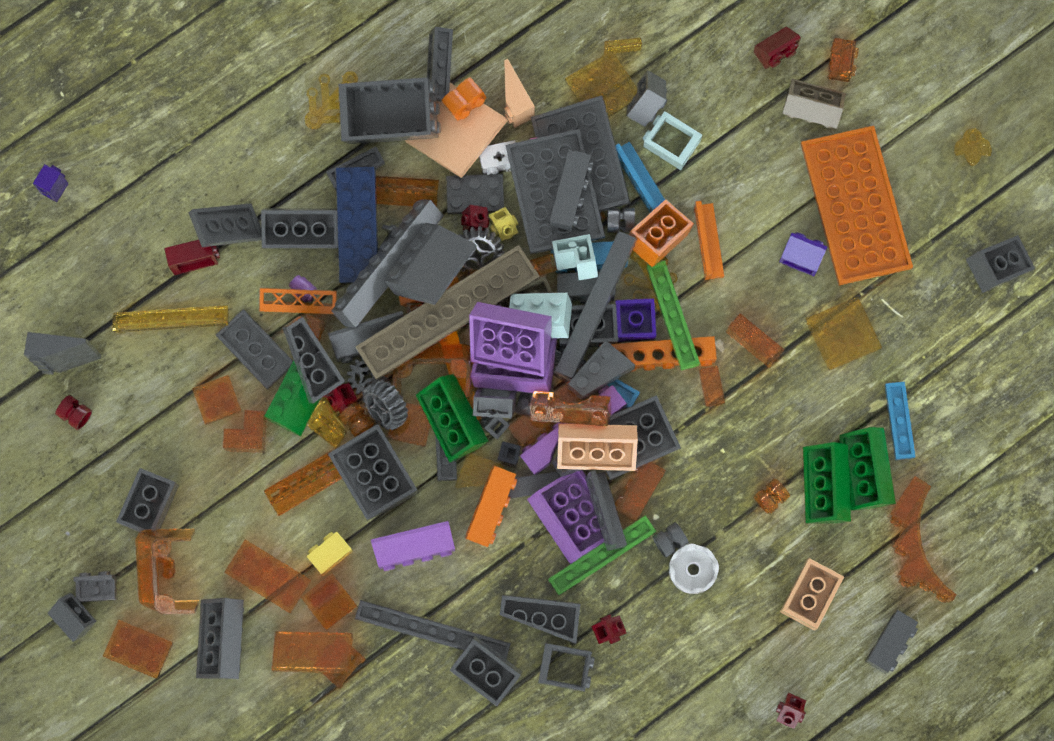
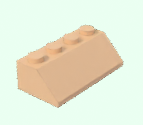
M558 424L557 469L635 471L638 441L637 425Z

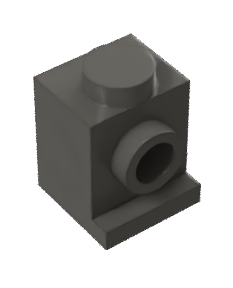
M482 417L479 422L481 427L496 439L509 427V424L503 418ZM499 423H501V425H500V426L497 428V430L494 432L493 430L495 429V427H496Z

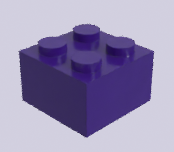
M654 299L616 300L618 343L655 341Z

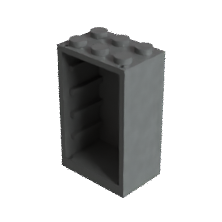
M428 77L338 84L341 141L360 144L438 138V133H441V124L437 119V114H440V106L436 101V96L439 95V87L435 81Z

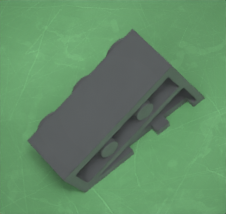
M578 273L557 274V293H568L571 303L573 301H580V303L586 304L598 277L579 280ZM615 287L614 292H613V294H612V296H611V298H610L609 303H611V301H614L615 293H616V287Z

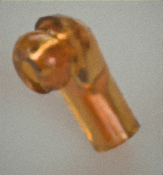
M158 551L154 560L163 564V577L166 579L172 578L176 572L174 560Z

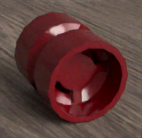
M68 395L57 407L55 415L63 421L68 420L70 426L80 430L88 422L93 411L84 404L79 405V400L72 395Z

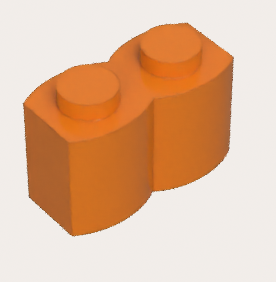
M469 77L461 82L456 89L446 94L441 101L454 118L459 121L467 118L472 109L482 106L487 97L474 80Z

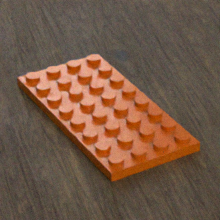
M869 126L802 141L801 148L838 285L912 269L913 264L875 127Z

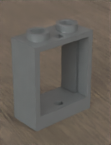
M478 388L474 395L473 416L512 418L516 410L517 391Z
M545 643L538 684L585 692V688H590L591 677L588 676L589 668L593 669L595 657H591L592 652ZM552 651L586 657L581 686L547 679Z

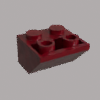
M786 26L755 45L753 52L765 69L769 67L774 68L781 63L780 60L785 57L787 59L791 58L797 53L796 50L799 47L801 37Z

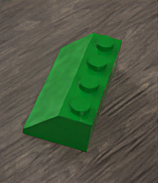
M294 360L273 398L265 418L301 437L321 398L315 403H309Z
M455 374L439 377L416 394L449 463L479 449L489 442L477 417L473 416V409Z
M868 427L840 434V443L848 445L851 511L896 504L884 428Z
M831 442L803 447L806 523L829 524L851 522L848 445Z

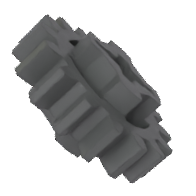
M355 359L356 365H350L352 372H347V375L351 377L347 381L352 384V390L357 389L356 395H359L361 392L363 393L367 385L376 381L368 367L362 368V366L366 365L363 359L361 362ZM371 373L372 379L368 378L367 380H365L364 375H369ZM356 374L360 377L359 384L355 380ZM385 375L379 379L389 382V378L385 377Z

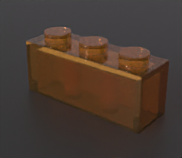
M741 313L726 330L728 335L769 368L773 366L785 350Z
M652 462L636 468L634 471L637 473L635 478H630L624 487L627 489L625 495H620L615 502L617 512L636 522L666 470Z

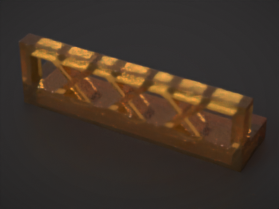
M376 176L377 204L413 206L418 200H431L437 207L439 180Z
M328 453L264 490L278 516L342 479L333 462L323 465L331 459ZM313 471L312 474L306 475L308 472ZM278 490L280 491V492H279L278 494H276L275 496H273V497L271 496V494H273L274 492H276V491H278Z

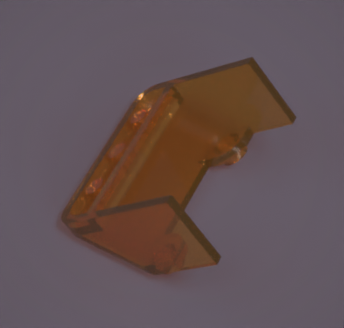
M434 344L393 370V385L401 395L402 378H407L412 374L413 364H451V372L455 377L466 378V398L469 402H473L474 385L471 379L473 362H471L470 346L467 344Z
M195 529L142 530L138 533L135 539L139 602L144 607L161 614H195L199 600L174 601L173 597L168 594H159L157 557H165L170 553L172 541H191L195 534Z

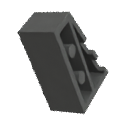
M605 340L568 383V389L581 400H584L606 385L634 370L635 364Z

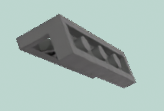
M434 27L429 33L427 77L438 84L439 95L436 96V101L442 102L441 100L450 90L453 29Z
M595 470L590 471L585 480L606 549L610 551L626 547L627 543L605 472L596 474Z

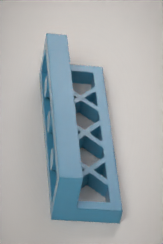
M630 142L623 146L617 144L616 149L620 164L647 210L651 213L665 199Z

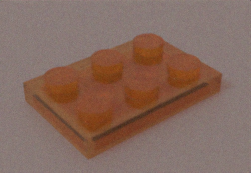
M118 620L103 657L158 679L173 646V642Z

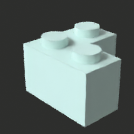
M590 234L552 241L557 271L576 267L579 280L598 277Z

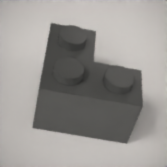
M647 70L637 83V94L627 105L626 116L644 127L649 122H652L656 117L657 111L660 108L662 109L667 103L666 80Z

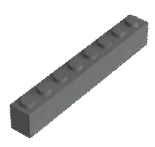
M418 200L414 203L413 209L403 217L402 223L391 232L390 238L380 246L378 253L369 260V264L358 274L355 282L348 286L347 292L343 297L336 301L335 307L331 311L345 327H357L387 289L388 285L384 279L424 224L431 223L437 225L444 215L431 200Z

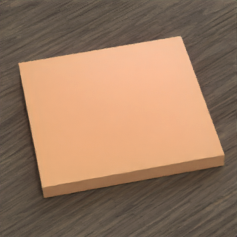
M450 83L449 92L457 88L452 83ZM437 101L440 106V114H437V119L441 124V133H438V138L405 140V142L462 178L508 120L483 103L482 106L472 109L467 118L457 121L444 104Z

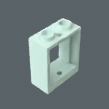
M664 111L662 116L658 115L654 120L653 129L645 133L643 147L679 170H682L700 143L702 134ZM664 122L669 123L691 137L679 157L652 141Z

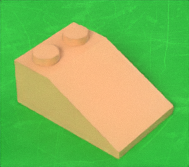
M506 59L504 60L506 108H504L506 114L504 115L508 120L507 122L509 124L512 123L514 128L531 120V117L535 114V106L509 60Z

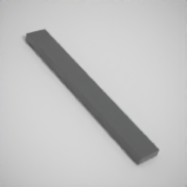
M618 231L557 365L556 372L572 379L576 375L637 241L635 237Z
M360 600L355 620L463 651L474 636H477L505 659H507L511 645L508 642Z

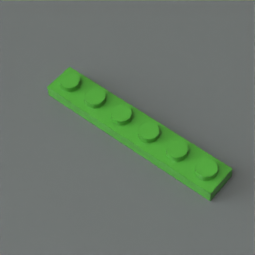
M658 262L654 267L647 265L646 269L680 370L699 366L700 362L666 262Z
M646 515L623 530L627 543L626 547L607 551L605 543L550 577L548 581L558 596L656 533Z

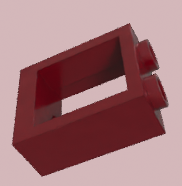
M199 239L164 248L168 267L174 275L218 265L217 258H220L218 247H202Z

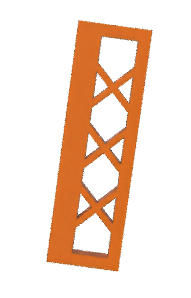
M696 201L694 212L705 280L724 278L713 203L702 204L701 201Z
M260 288V311L333 314L331 310L335 307L337 301V291ZM264 293H272L277 299L275 301H264ZM286 293H289L296 300L294 302H284L281 298ZM305 294H310L315 301L313 303H304L301 298ZM324 295H333L332 304L322 303L320 299Z

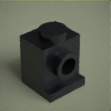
M502 441L497 460L501 461L502 465L516 468L521 453V446Z

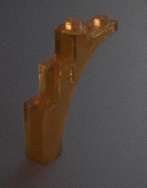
M914 476L887 516L891 519L890 522L893 525L903 527L891 547L895 549L894 552L897 555L908 557L895 577L899 579L898 582L907 588L909 586L914 587L918 582L920 584L919 587L924 591H932L936 594L938 600L943 603H950L957 594L944 585L934 573L927 561L921 542V512L931 486Z

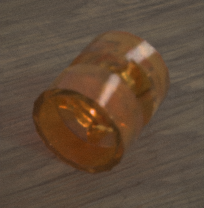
M358 402L348 406L339 415V419L343 424L350 426L349 431L354 437L369 430L375 423L368 414H364L365 410Z
M773 478L766 485L765 490L761 489L753 497L758 505L767 514L771 515L778 508L779 503L783 504L791 496L787 489L777 479Z

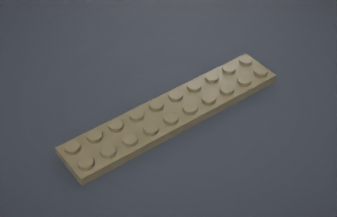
M518 245L445 290L435 305L429 303L421 305L355 346L375 379L378 380L469 323V315L477 302L497 305L539 279L540 276Z

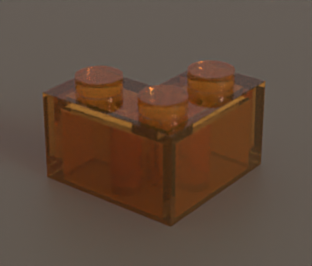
M245 410L243 429H224L223 449L228 452L264 453L266 413L264 411Z

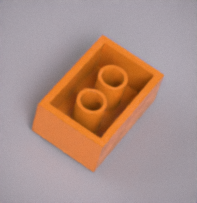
M665 199L629 232L630 236L637 239L633 251L651 267H654L688 236L694 223Z

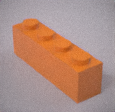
M492 465L466 532V539L486 547L489 544H493L496 533H494L496 525L500 526L503 515H501L503 507L507 508L510 501L508 494L510 489L514 490L517 483L515 473Z

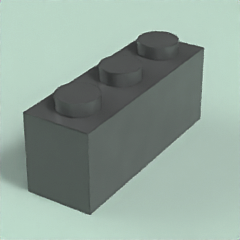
M899 610L894 611L865 662L884 674L889 673V671L893 672L898 664L896 661L899 654L903 655L908 647L906 644L909 637L913 638L916 634L918 622Z

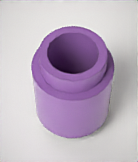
M297 275L289 284L291 289L317 290L313 284L300 275ZM305 294L301 300L306 303L307 301L312 302L314 298L310 294Z

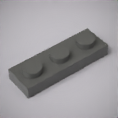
M374 147L326 171V174L336 190V168L375 167L377 169L385 165V162L377 147Z

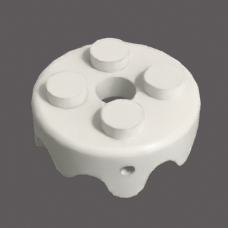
M688 544L677 550L669 564V575L673 584L679 590L689 594H698L708 590L714 584L719 570L718 561L708 548L696 544ZM691 564L697 565L699 568L698 574L691 575L688 572V566Z

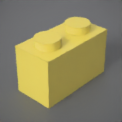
M333 532L329 533L324 537V542L320 546L317 544L308 551L309 555L306 556L322 576L353 552L338 532L334 534Z

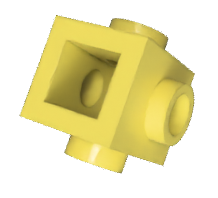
M506 207L488 215L492 223L490 229L492 232L495 231V236L500 237L501 241L510 239L518 233L516 228L518 222L514 215L511 216Z

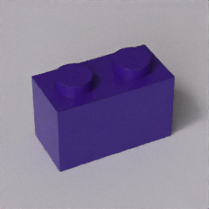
M44 164L33 185L42 195L58 202L69 183L59 168L54 165L49 167Z

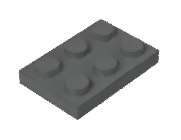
M503 174L464 175L462 178L459 176H446L448 214H462V211L469 205L487 207L488 213H494L504 208Z

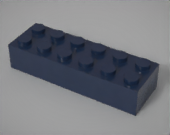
M375 167L336 168L339 283L341 284L354 283L358 278V274L369 264V260L378 253Z

